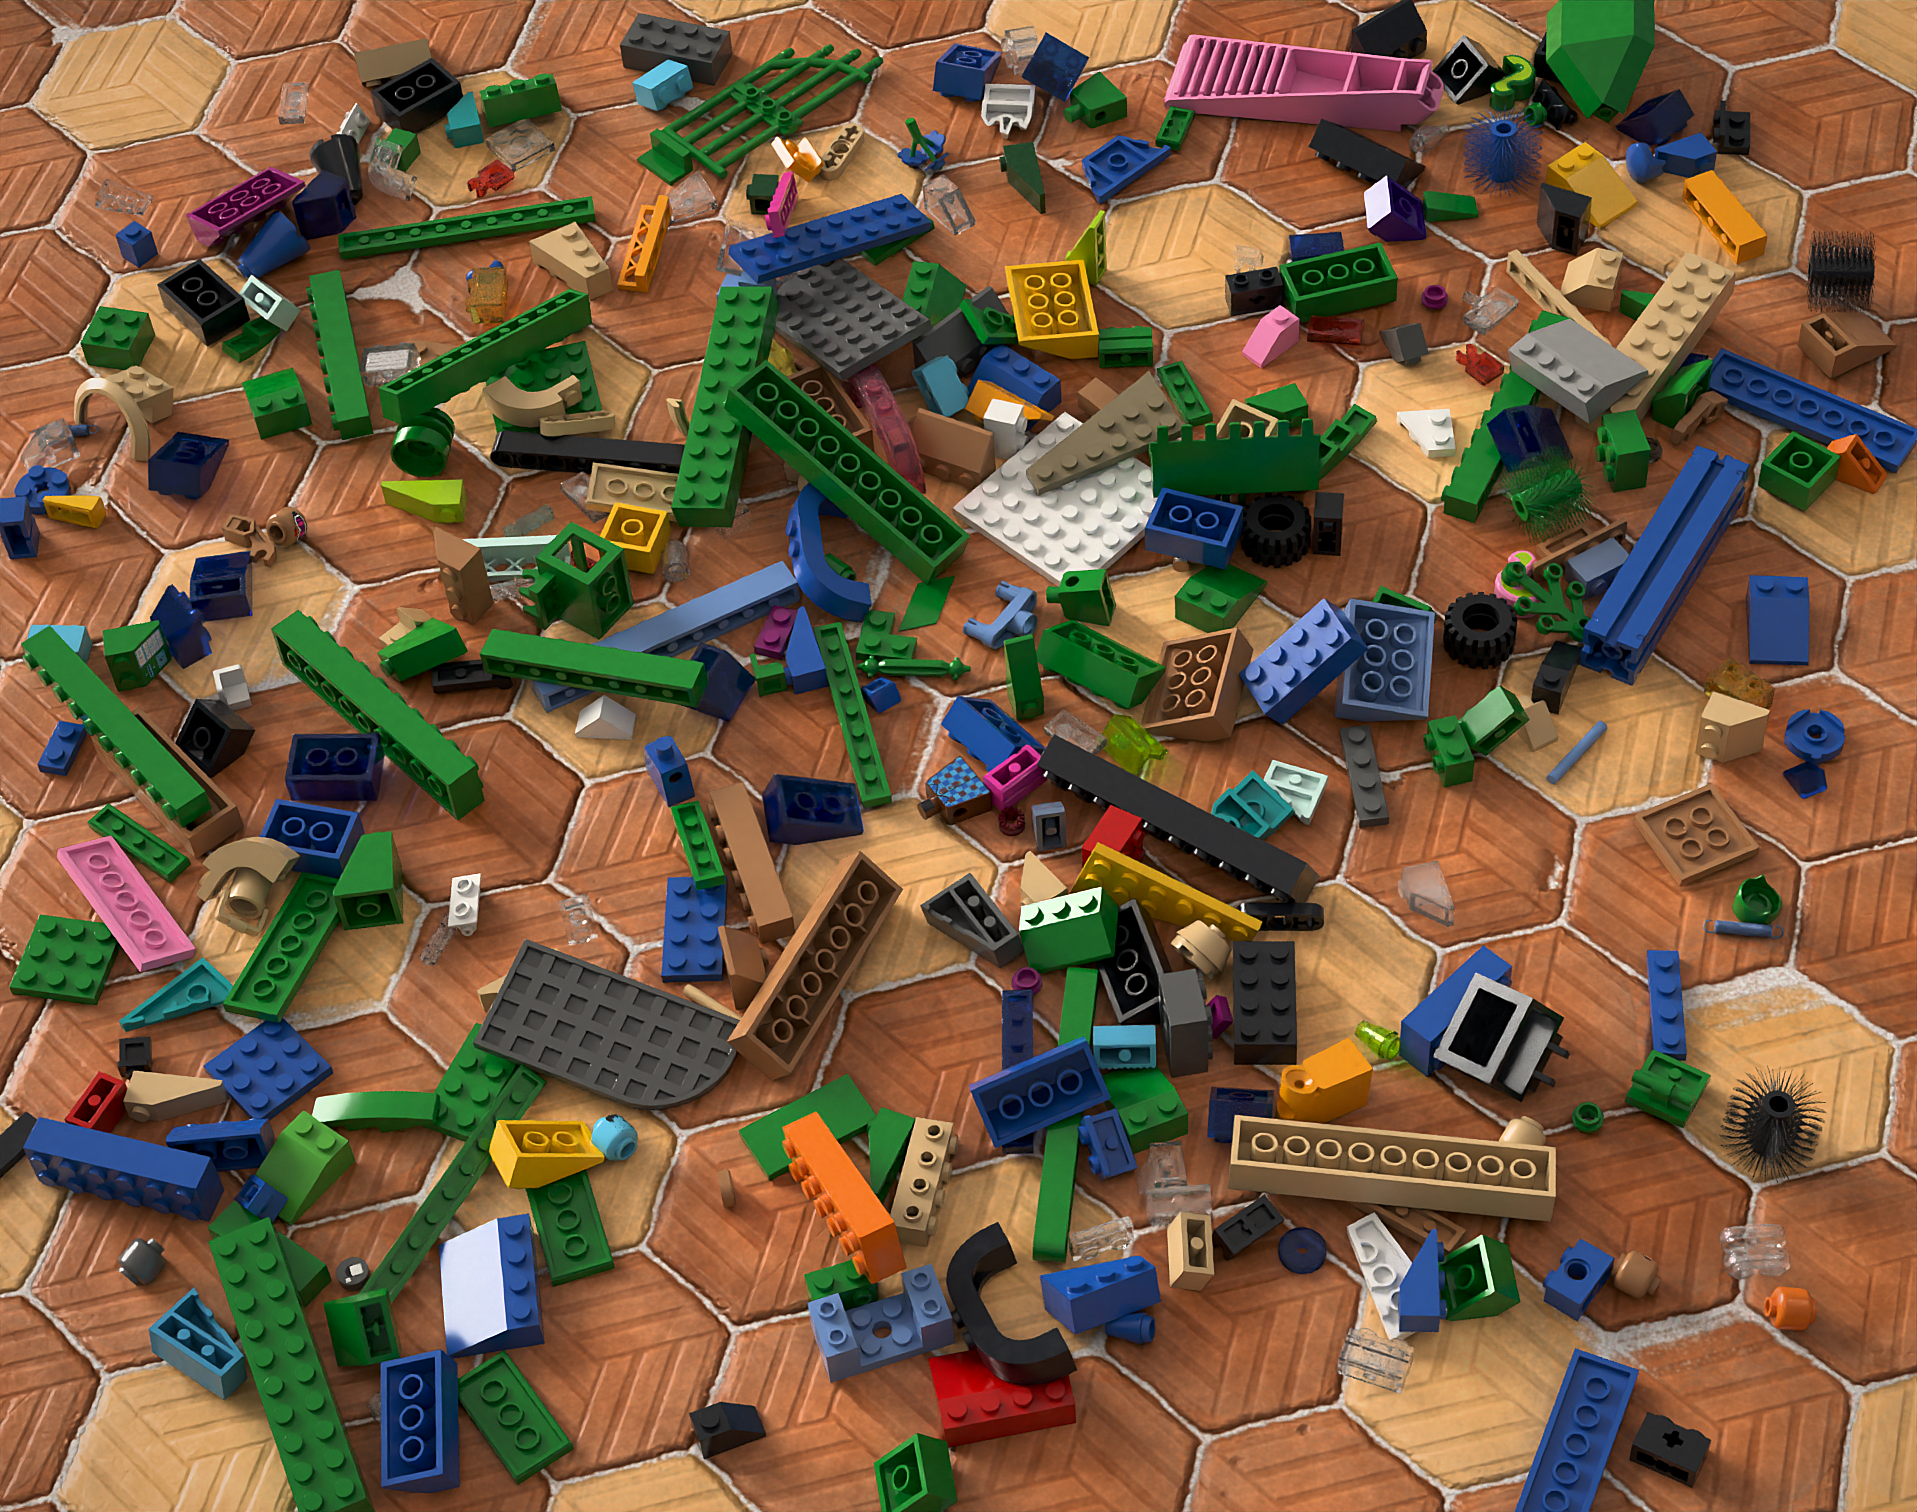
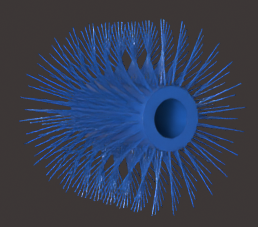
M1504 111V120L1502 118L1500 120L1499 117V121L1496 119L1493 123L1490 119L1484 117L1490 124L1477 125L1474 127L1476 129H1464L1467 133L1470 130H1479L1470 133L1471 135L1466 136L1476 137L1477 141L1469 139V144L1475 146H1466L1468 151L1463 154L1466 158H1468V155H1475L1469 157L1466 161L1477 162L1475 164H1468L1470 166L1468 169L1477 170L1468 172H1474L1472 173L1473 175L1480 176L1472 182L1478 181V179L1482 180L1480 178L1485 177L1487 180L1480 184L1481 186L1491 179L1493 183L1494 181L1496 182L1497 186L1498 183H1504L1505 188L1506 182L1511 184L1510 180L1514 181L1520 178L1522 179L1520 181H1526L1522 178L1524 176L1519 175L1527 173L1523 169L1531 170L1533 168L1532 171L1528 172L1536 170L1534 169L1536 166H1529L1537 164V161L1530 157H1538L1540 159L1541 156L1537 152L1542 150V147L1539 145V148L1530 149V147H1536L1538 142L1529 140L1539 139L1540 137H1534L1542 134L1543 131H1531L1535 127L1529 126L1533 127V129L1528 128L1530 131L1518 133L1523 131L1521 130L1522 128H1527L1525 126L1530 124L1529 122L1523 123L1525 125L1520 126L1518 122L1513 123V121H1509L1510 117L1505 120ZM1528 132H1537V133H1539V134L1536 135V134H1531V133H1528ZM1470 174V175L1465 176L1464 178H1467L1468 176H1470V177H1474V176H1472V174Z

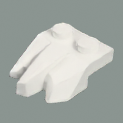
M985 84L981 117L987 126L1000 124L1001 136L1005 139H1008L1013 126H1018L1021 130H1027L1034 115L1036 86Z

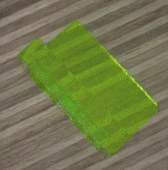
M1114 714L1097 739V743L1126 771L1136 776L1148 759L1162 760L1168 752L1131 716Z

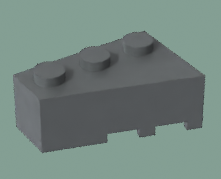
M968 873L920 905L928 924L999 968H1002L1025 952L1018 932L971 873Z

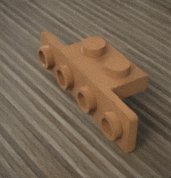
M1621 518L1594 533L1582 522L1574 526V528L1572 527L1564 531V533L1562 532L1554 536V538L1552 537L1538 544L1536 553L1542 559L1532 564L1530 578L1537 584L1547 581L1544 578L1543 572L1549 564L1556 563L1565 570L1568 559L1612 537L1620 544L1626 537L1627 521Z

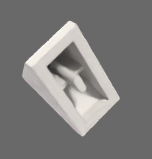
M603 695L580 711L575 736L580 738L632 740L637 717L632 711Z

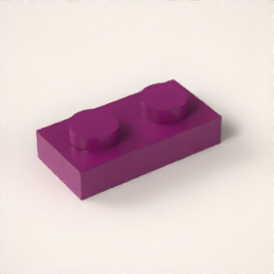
M773 605L754 645V653L781 660L789 644L798 610Z

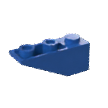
M1437 1229L1431 1230L1399 1286V1332H1439L1440 1319L1446 1320V1300L1439 1297V1290H1445V1271H1438V1262L1444 1261L1443 1242H1437Z

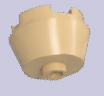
M1197 920L1176 932L1177 936L1170 944L1187 962L1198 970L1201 969L1203 971L1202 974L1209 980H1212L1218 972L1222 973L1232 950L1223 940L1226 936L1213 924L1208 927L1200 920Z

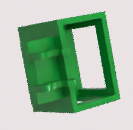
M570 522L535 557L538 570L524 569L522 572L523 579L530 578L535 581L531 587H519V594L535 603L533 606L523 605V611L525 614L535 618L536 626L543 630H546L559 618L600 640L634 605L624 549L573 522ZM570 540L576 567L555 557ZM583 542L605 553L590 570L588 569Z

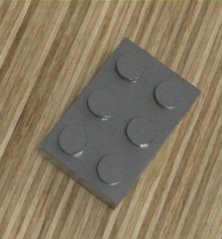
M1196 969L1159 974V1023L1171 1078L1208 1072V1059H1213L1210 1043L1213 1042L1211 1024H1213L1210 1006L1205 1005L1204 999H1207L1204 980L1198 981Z

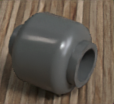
M136 1238L119 1256L118 1262L121 1267L118 1270L136 1286L140 1282L142 1284H149L166 1265V1260L161 1255L165 1249L152 1238L147 1242L141 1238Z

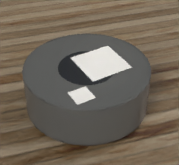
M350 1257L339 1264L336 1275L344 1289L354 1291L363 1288L370 1278V1271L363 1259Z

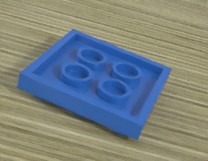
M284 1018L281 1019L280 1023L265 1020L203 1065L205 1072L212 1079L223 1081L228 1096L250 1119L268 1118L269 1121L333 1074L332 1067Z

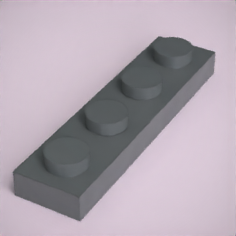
M1369 725L1340 728L1339 736L1359 828L1389 824V815Z

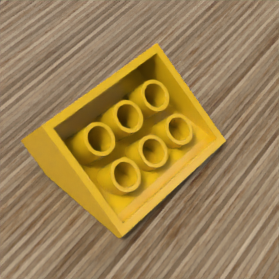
M1084 260L1005 266L1019 345L1068 359L1098 357L1099 333Z

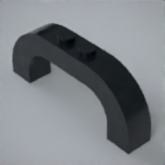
M996 1222L966 1240L956 1251L949 1264L946 1284L955 1310L950 1312L958 1330L962 1328L966 1330V1332L961 1334L969 1351L976 1349L981 1361L992 1374L1002 1380L1015 1384L1034 1385L1047 1383L1077 1371L1070 1350L1057 1327L1028 1340L1007 1338L998 1331L981 1300L980 1295L985 1283L998 1272L1017 1264L1010 1242L1000 1224Z

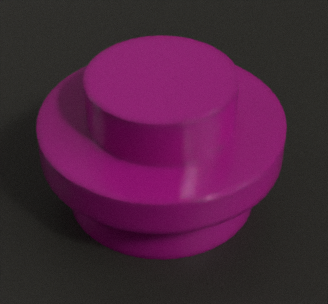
M1430 285L1422 293L1421 302L1429 309H1440L1447 304L1448 294L1442 286Z
M1024 967L1014 974L1012 988L1018 995L1030 997L1041 990L1042 978L1035 969Z

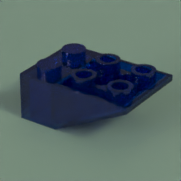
M1530 405L1504 409L1487 423L1508 473V468L1511 473L1517 472V469L1518 471L1528 469L1525 461L1531 469L1529 460L1534 468L1533 460L1537 467H1539L1538 462L1542 466L1541 460L1546 465L1543 456H1545L1548 463V457L1552 461L1551 455L1554 459L1555 455L1559 459L1558 453L1562 461L1563 457L1565 461L1568 460V457L1570 460L1569 446L1552 409Z
M251 551L196 558L190 578V604L197 623L253 616Z

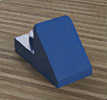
M252 1173L234 1200L259 1218L269 1217L273 1222L288 1198Z

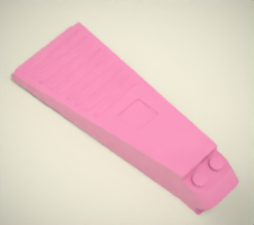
M1190 35L1182 47L1164 98V106L1167 110L1172 106L1193 110L1196 114L1319 124L1321 119H1325L1344 127L1400 132L1403 124H1418L1437 111L1443 94L1444 84L1441 78L1431 71L1433 61L1427 59H1404Z

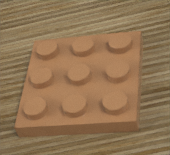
M1712 783L1634 815L1633 823L1679 887L1756 856L1759 853L1760 847Z

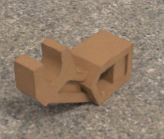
M1713 390L1699 395L1691 410L1679 420L1669 440L1677 445H1680L1683 440L1689 441L1695 429L1702 421L1708 424L1722 416L1728 399Z
M235 514L229 516L222 527L225 541L245 548L252 547L250 553L252 562L257 563L261 557H264L265 566L271 567L277 558L274 543H271L256 524L255 519Z

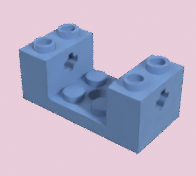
M932 1264L901 1273L903 1293L845 1311L839 1293L807 1303L811 1328L830 1383L955 1343L952 1316ZM881 1327H886L892 1331L886 1338H878L874 1335V1332Z

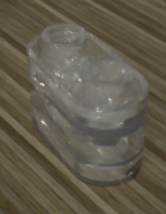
M1781 1225L1734 1226L1723 1230L1719 1234L1721 1249L1727 1253L1723 1258L1725 1271L1736 1279H1746L1755 1275L1777 1277L1783 1275L1791 1267L1789 1251L1783 1248L1787 1241L1784 1228Z

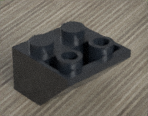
M1542 183L1539 194L1537 226L1551 249L1577 256L1588 236L1592 197Z

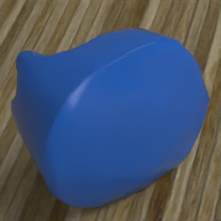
M1634 143L1628 147L1626 167L1634 181L1642 184L1664 173L1662 167L1666 161L1656 159L1651 153L1648 144Z

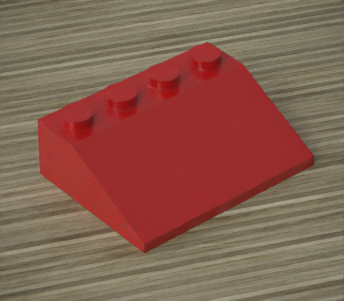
M976 1349L928 1358L944 1440L947 1441L948 1448L1076 1423L1075 1401L1069 1375L1047 1383L1022 1385L1007 1382L992 1374L981 1361Z

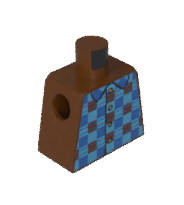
M961 756L954 759L926 781L927 799L917 804L918 811L923 819L927 820L939 814L948 825H954L992 810L990 790Z

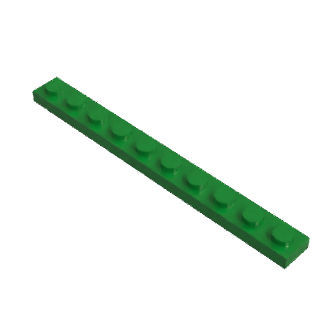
M592 196L338 234L339 253L342 260L560 227L574 222L577 224L596 221Z
M523 1064L517 1068L358 1294L388 1287L392 1304L492 1161L489 1148L497 1121L520 1120L546 1084L544 1079Z

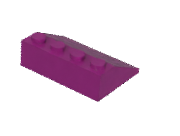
M269 167L186 214V217L198 242L208 247L216 246L226 236L241 232L247 224L262 220L266 216L265 214L273 209L283 208L287 201L293 199L306 185L304 181L276 168Z

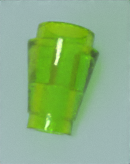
M1365 1020L1357 1026L1355 1036L1380 1059L1386 1058L1391 1060L1399 1053L1400 1037L1396 1031Z

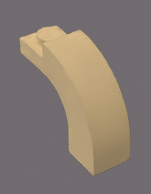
M574 375L547 390L539 392L523 391L517 388L506 376L483 388L487 408L499 419L521 427H540L541 418L566 415L565 409L583 400L580 381Z
M249 837L226 844L211 853L202 863L209 871L199 881L201 887L196 895L203 901L216 898L231 875L239 867L252 868L272 883L279 882L287 877L300 855L285 844L265 837Z

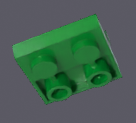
M1653 1049L1640 1071L1635 1070L1631 1079L1633 1084L1626 1094L1625 1102L1684 1128L1709 1084L1711 1075Z

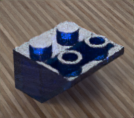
M1046 32L1021 77L1065 102L1090 57Z
M324 170L292 201L300 234L306 240L342 233L357 218L348 181Z
M171 584L166 588L150 616V621L159 620L172 657L182 669H185L212 653L209 641L212 639L207 629L203 626V623L206 621L198 608L193 609L187 594L184 591L180 593Z
M701 642L690 660L704 663L709 682L697 708L684 707L729 722L755 682V677L726 650Z

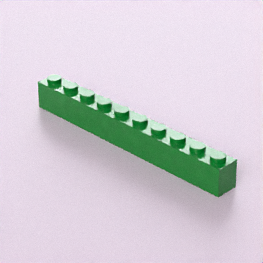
M568 289L379 387L383 418L395 421L397 424L409 423L412 418L431 411V408L450 401L452 397L460 393L469 391L476 384L486 382L493 375L505 372L510 366L527 360V357L544 351L546 347L563 341L565 337L573 333L582 331V328L592 323L589 294Z
M1542 310L1538 319L1532 320L1529 333L1571 318ZM1511 364L1509 374L1505 373L1502 377L1500 391L1493 394L1490 410H1485L1483 413L1480 429H1475L1473 432L1470 448L1466 447L1463 451L1460 467L1456 466L1454 468L1450 486L1446 485L1443 489L1441 501L1444 502V514L1472 523L1476 522L1542 394V391L1512 372Z
M50 625L21 643L25 653L22 659L31 671L34 669L37 671V675L44 686L50 685L53 688L52 691L60 703L66 702L68 704L67 707L76 720L79 718L83 720V725L91 736L95 734L98 736V741L107 753L111 751L114 754V759L121 769L127 768L130 771L129 774L138 787L143 785L146 788V794L154 804L159 802L162 805L161 809L170 821L175 819L183 828L212 809L206 791Z

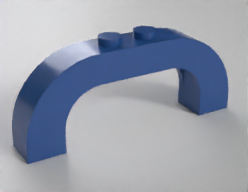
M808 483L801 490L791 508L786 525V535L789 536L790 542L788 554L792 558L794 576L805 595L818 607L836 617L862 622L872 605L869 583L849 580L834 572L825 560L821 537L820 515L847 518V515L811 483Z

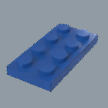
M725 876L726 884L702 890H696L692 877H668L661 972L663 983L723 981L724 958L718 927L726 926L727 876Z

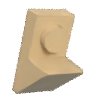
M398 607L397 613L400 622L379 637L381 646L387 647L433 617L422 609Z
M1527 694L1519 697L1518 700L1530 720L1516 732L1532 752L1558 741L1557 732L1544 700L1534 704Z

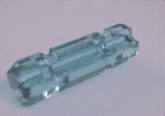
M545 504L537 509L538 512L532 511L516 520V524L511 523L503 528L505 537H520L519 534L525 535L541 526V522L547 523L555 517L552 508Z

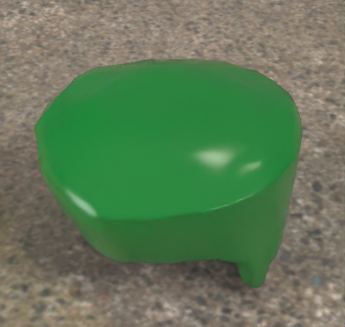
M1764 875L1746 879L1734 896L1732 905L1734 914L1742 923L1765 925L1771 924L1783 908L1780 895L1767 883Z

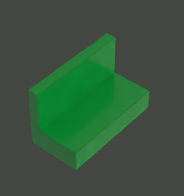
M658 128L650 133L652 149L637 158L639 164L670 186L693 171L691 152Z

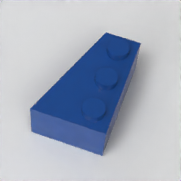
M1140 1255L1040 1275L1045 1310L1075 1335L1161 1302L1156 1267Z

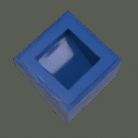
M879 677L861 688L863 698L878 713H882L901 701L895 683L883 677Z

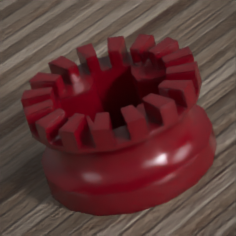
M1012 806L1009 809L1006 807L1005 810H1001L998 821L999 829L1004 835L1017 836L1025 829V816L1022 810ZM1015 819L1017 820V824H1016V823H1011V824L1009 825V824L1007 823V820H1009V821H1011V822L1014 821Z

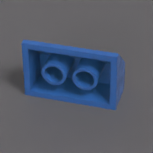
M998 344L982 357L967 387L970 397L977 380L990 381L1048 413L1062 402L1061 380L1004 344ZM1039 421L1027 422L1025 432L1031 429Z
M958 696L941 723L949 732L948 736L952 740L962 743L968 748L967 753L970 756L981 760L987 765L986 770L988 772L1013 754H1017L1025 745H1030L1041 756L1046 748L989 699Z
M251 1118L235 1122L220 1121L218 1123L202 1125L188 1124L175 1127L167 1135L166 1144L170 1148L211 1157L217 1172L260 1168L273 1147L274 1133L268 1118Z

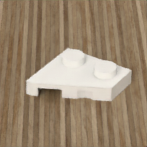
M1450 409L1397 412V423L1399 425L1403 424L1408 429L1409 437L1414 443L1420 445L1421 451L1427 458L1455 456L1456 446Z

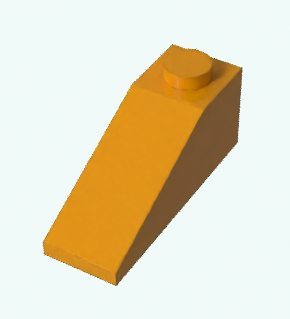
M977 380L965 408L974 414L973 419L984 423L983 418L992 399L1024 405V417H1027V422L1053 421L1054 415L990 381Z

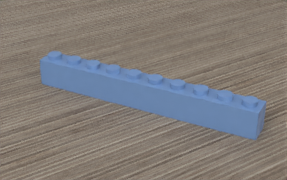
M782 560L591 645L614 647L621 650L669 656L672 658L769 615L773 605L785 608L800 601L798 583ZM530 680L532 690L546 713L595 692L593 690Z

